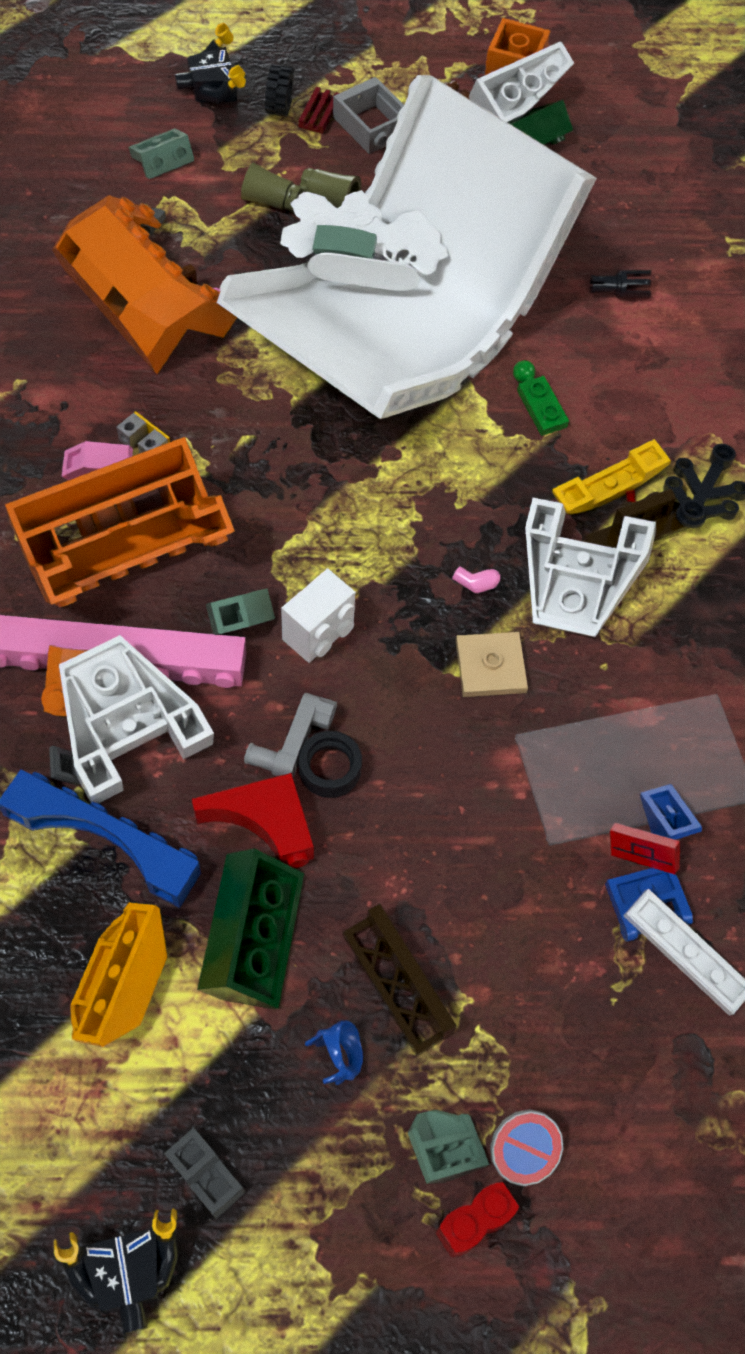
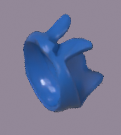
M342 1020L328 1029L319 1030L314 1037L305 1042V1046L316 1045V1047H322L326 1045L335 1067L339 1070L338 1073L323 1079L324 1084L335 1082V1085H340L345 1080H354L360 1073L363 1051L359 1032L350 1021ZM340 1044L348 1056L349 1066H346L342 1059Z

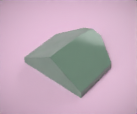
M439 1110L416 1115L408 1131V1136L426 1184L446 1183L489 1165L470 1115H456Z

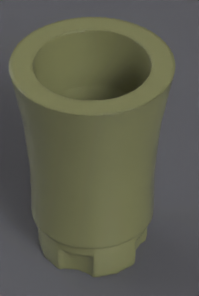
M253 162L244 177L241 199L272 206L282 211L286 209L294 213L291 202L299 198L303 189L301 186L293 184V181L282 178Z
M308 168L304 170L301 176L300 186L303 192L325 196L328 202L338 208L342 206L345 196L361 190V178L355 175H343L322 169Z

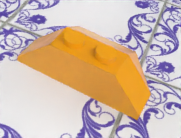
M129 902L123 909V914L116 918L99 937L70 1005L73 1027L72 1040L104 1047L141 1025L168 957L160 908L156 905Z

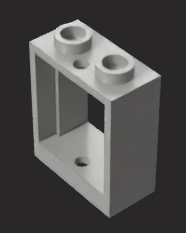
M373 77L333 96V118L368 154L386 146V142L389 136L393 134L397 124V115L401 108L404 107V104L380 80ZM376 106L390 121L370 129L357 114Z

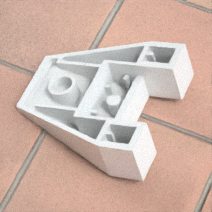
M533 498L525 526L533 624L596 637L649 562L656 534V522L624 516L617 548H611L560 537L566 515L563 503Z
M119 635L59 664L74 767L77 778L90 802L99 804L123 791L122 780L111 760L166 732L169 733L183 760L213 745L214 732L198 704L122 636Z

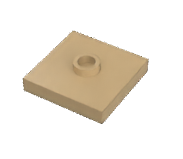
M519 632L456 636L463 697L527 693L528 685Z

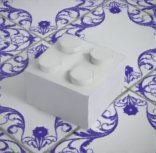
M327 568L281 608L282 640L308 663L317 656H324L337 638L345 637L353 629L356 592Z

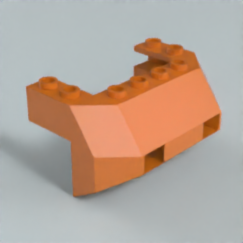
M108 195L71 219L52 251L67 274L151 369L158 374L187 329L224 338L237 317L217 303L220 291L214 290L207 284L200 286L190 283L182 275V268L175 262L170 261L165 256L166 251L148 238L149 233L140 226L141 224L157 229L162 225L154 217L155 212L143 203L136 205L125 197L119 199Z
M185 437L5 504L13 531L45 601L51 605H58L59 608L76 602L77 598L75 595L100 586L98 581L108 576H110L111 580L121 578L129 574L128 568L138 564L141 569L158 563L157 557L168 553L169 557L179 555L187 551L185 546L191 543H203L204 546L210 545V547L228 541L226 535L235 532L221 495H207ZM158 488L164 505L138 514L132 498ZM75 520L82 537L60 545L54 528Z

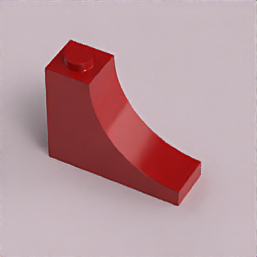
M291 773L191 799L197 824L226 822L242 826L263 839L274 852L277 860L293 868L302 867L309 860L314 859V846Z

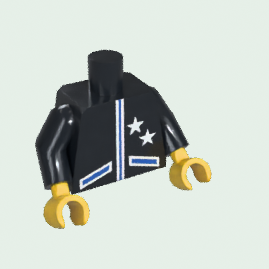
M220 23L216 27L215 34L218 37L216 40L213 39L201 53L188 57V72L175 74L177 90L192 88L195 101L198 103L212 102L220 104L221 102L237 101V88L245 86V72L239 65L232 68L227 49L222 47L223 44L228 45L232 43L234 38L225 23Z
M171 1209V1221L168 1223H162L158 1219V1210H156L153 1216L152 1228L80 1247L81 1254L78 1253V1239L75 1233H69L72 1243L69 1249L59 1248L56 1239L53 1242L54 1255L58 1261L63 1262V1267L72 1288L90 1308H100L103 1314L120 1311L123 1335L147 1329L143 1304L160 1300L161 1291L169 1287L178 1262L177 1236L174 1231L178 1214L175 1209Z

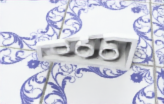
M560 41L477 79L470 92L469 99L505 122L510 123L523 117L573 66L574 62Z

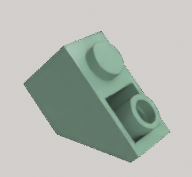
M267 588L206 603L212 631L215 635L275 619Z

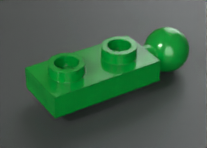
M522 360L516 363L513 368V376L516 381L520 382L517 392L540 435L544 436L567 428L569 420L545 376L534 378L536 369L530 361Z

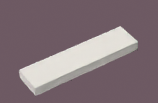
M649 889L645 890L623 916L728 1015H733L745 1001V978Z

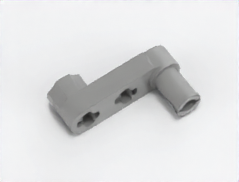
M305 692L282 750L280 749L276 752L250 743L244 757V764L272 771L271 774L274 776L291 773L292 777H294L299 765V752L305 741L309 739L313 726L328 730L334 719L337 702Z

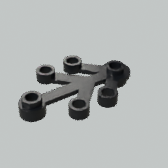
M717 444L713 447L709 457L711 466L702 483L693 469V462L687 458L677 459L673 471L675 475L685 479L694 498L689 500L682 488V480L676 476L666 478L663 491L671 489L675 494L676 502L679 506L675 516L681 525L688 528H699L705 523L707 518L720 516L725 520H733L736 517L739 505L735 501L745 499V483L734 481L730 485L714 487L721 472L733 464L736 452L731 446ZM727 497L733 499L724 500L718 505L704 506L706 501Z

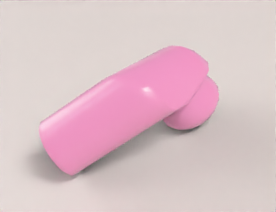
M461 566L458 567L452 577V580L473 593L491 590L498 585L501 579L499 572L495 569H487L472 574Z

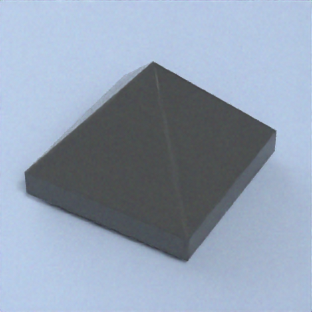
M56 746L49 747L51 778L79 785L80 782L76 775L72 751Z

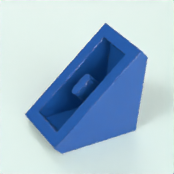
M672 784L640 793L651 833L676 840L702 832L701 824Z

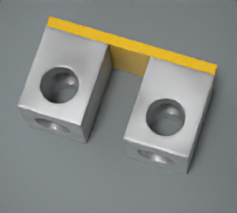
M136 411L116 427L119 440L132 448L138 444L139 454L170 442L169 436Z

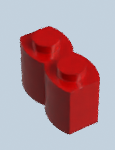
M503 1182L491 1184L481 1190L470 1205L461 1206L449 1213L438 1227L436 1235L450 1257L462 1256L471 1251L486 1234L501 1229L516 1214L519 1205Z

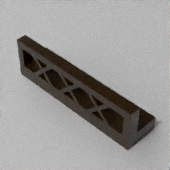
M380 903L368 910L366 919L343 931V937L416 1056H419L454 1034L457 1025ZM370 927L377 938L375 950L360 947L354 936ZM380 944L386 953L379 952ZM365 955L373 957L371 964ZM377 958L393 963L396 968L393 980L378 977L374 970ZM398 975L401 976L404 983L397 982ZM384 985L391 987L390 995ZM395 988L411 992L415 999L412 1011L398 1008L393 1001ZM417 1005H419L424 1014L416 1012ZM403 1016L410 1017L409 1026ZM414 1019L429 1022L436 1034L419 1044L412 1032Z

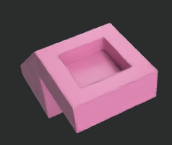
M85 441L65 450L62 477L71 480L132 457L133 448L129 445Z

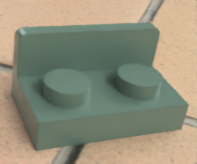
M175 128L128 147L131 157L142 163L145 176L149 179L194 161L188 135Z

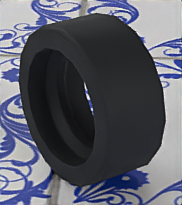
M327 730L316 733L305 741L299 752V775L302 783L310 792L320 797L336 798L345 795L356 786L361 777L362 754L359 746L350 736L344 733ZM324 749H337L348 756L350 769L342 778L324 780L312 772L310 764L313 755Z

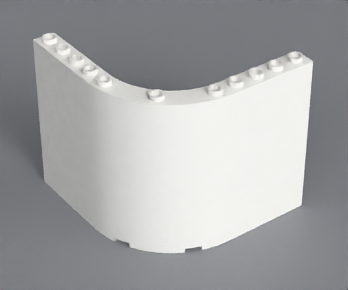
M417 75L411 82L405 105L397 115V124L393 134L389 136L386 142L385 153L375 168V177L365 195L369 199L368 203L375 205L382 212L381 221L385 224L392 223L403 213L415 210L421 211L428 218L429 224L436 227L437 231L441 233L440 243L447 248L448 257L438 260L436 271L430 275L418 272L420 282L416 287L405 291H393L320 279L308 270V262L296 266L228 275L220 286V294L217 303L379 419L449 397L461 389L462 385L460 383L467 376L474 378L494 359L513 335L510 328L519 315L526 316L597 179L431 75ZM388 250L386 252L387 256L391 258L393 253ZM401 250L398 252L395 261L398 262V258H403L404 260L409 251ZM374 253V259L388 261L383 255ZM416 256L410 258V261L413 262L417 260Z

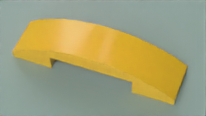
M653 439L629 451L627 459L582 481L579 477H576L552 489V493L559 503H563L568 515L585 512L616 500L625 495L626 492L641 486L665 469L671 460L657 441Z

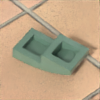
M317 225L312 249L315 255L320 253H337L374 259L377 236L376 234L356 228Z

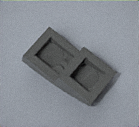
M192 1128L164 1153L215 1219L246 1193L195 1128Z

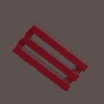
M316 87L299 118V127L323 134L333 115V96L339 93L335 92L334 95H331V90L327 89L323 93L320 87ZM327 102H330L319 125H315L318 118L322 114V110Z

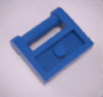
M650 868L609 879L605 883L620 923L622 937L626 942L637 939L638 935L642 933L623 915L647 889L652 891L663 903L672 901L674 906L673 912L687 925L693 923L692 912L676 874Z

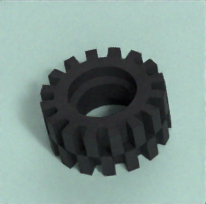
M271 64L268 82L266 83L267 89L265 91L266 114L288 116L293 95V67Z

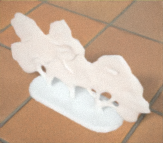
M362 190L345 196L342 206L335 208L328 202L325 196L310 192L301 193L299 198L291 202L295 215L301 221L283 228L280 244L288 247L289 251L296 258H303L313 253L312 248L317 225H335L356 228L376 234L375 253L383 255L388 260L382 261L337 253L316 254L310 258L308 270L320 279L393 291H405L419 284L420 276L418 272L430 275L436 271L438 260L448 257L447 248L440 243L441 233L437 231L436 227L429 224L428 218L421 211L415 210L403 213L392 223L385 224L381 221L382 212L375 205L368 203L369 199ZM387 250L393 253L391 258L387 256ZM401 250L409 251L404 260L403 258H398V262L395 261L398 252ZM412 256H416L417 260L415 262L410 261Z

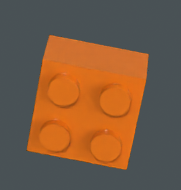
M502 18L488 48L485 75L547 48L551 30Z

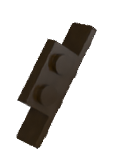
M668 489L660 493L653 492L636 502L622 504L616 511L612 526L588 534L585 541L587 543L617 548L624 516L656 522L654 541L688 529V527L681 525L677 521L675 516L676 510L679 507L676 502L677 498L673 491Z

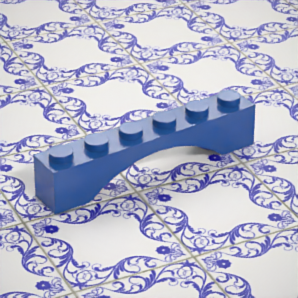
M20 769L0 798V810L3 816L32 831L46 828H72L88 831L107 839L121 848L134 861L143 875L150 893L178 908L182 906L201 874L198 858L191 851L185 848L176 850L167 845L168 842L160 835L153 832L147 835L138 830L137 825L129 819L120 817L118 820L109 815V812L100 804L91 802L89 805L81 801L74 791L66 787L58 789L52 786L50 781L40 773L33 772L31 775Z

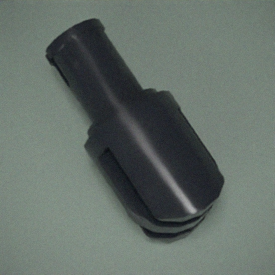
M618 270L615 276L591 275L590 284L593 285L590 286V293L614 292L617 298H651V291H627V289L651 287L650 279H627V277L651 276L652 270Z

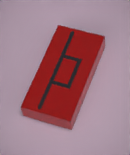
M614 823L610 829L611 856L671 874H676L679 870L680 841Z

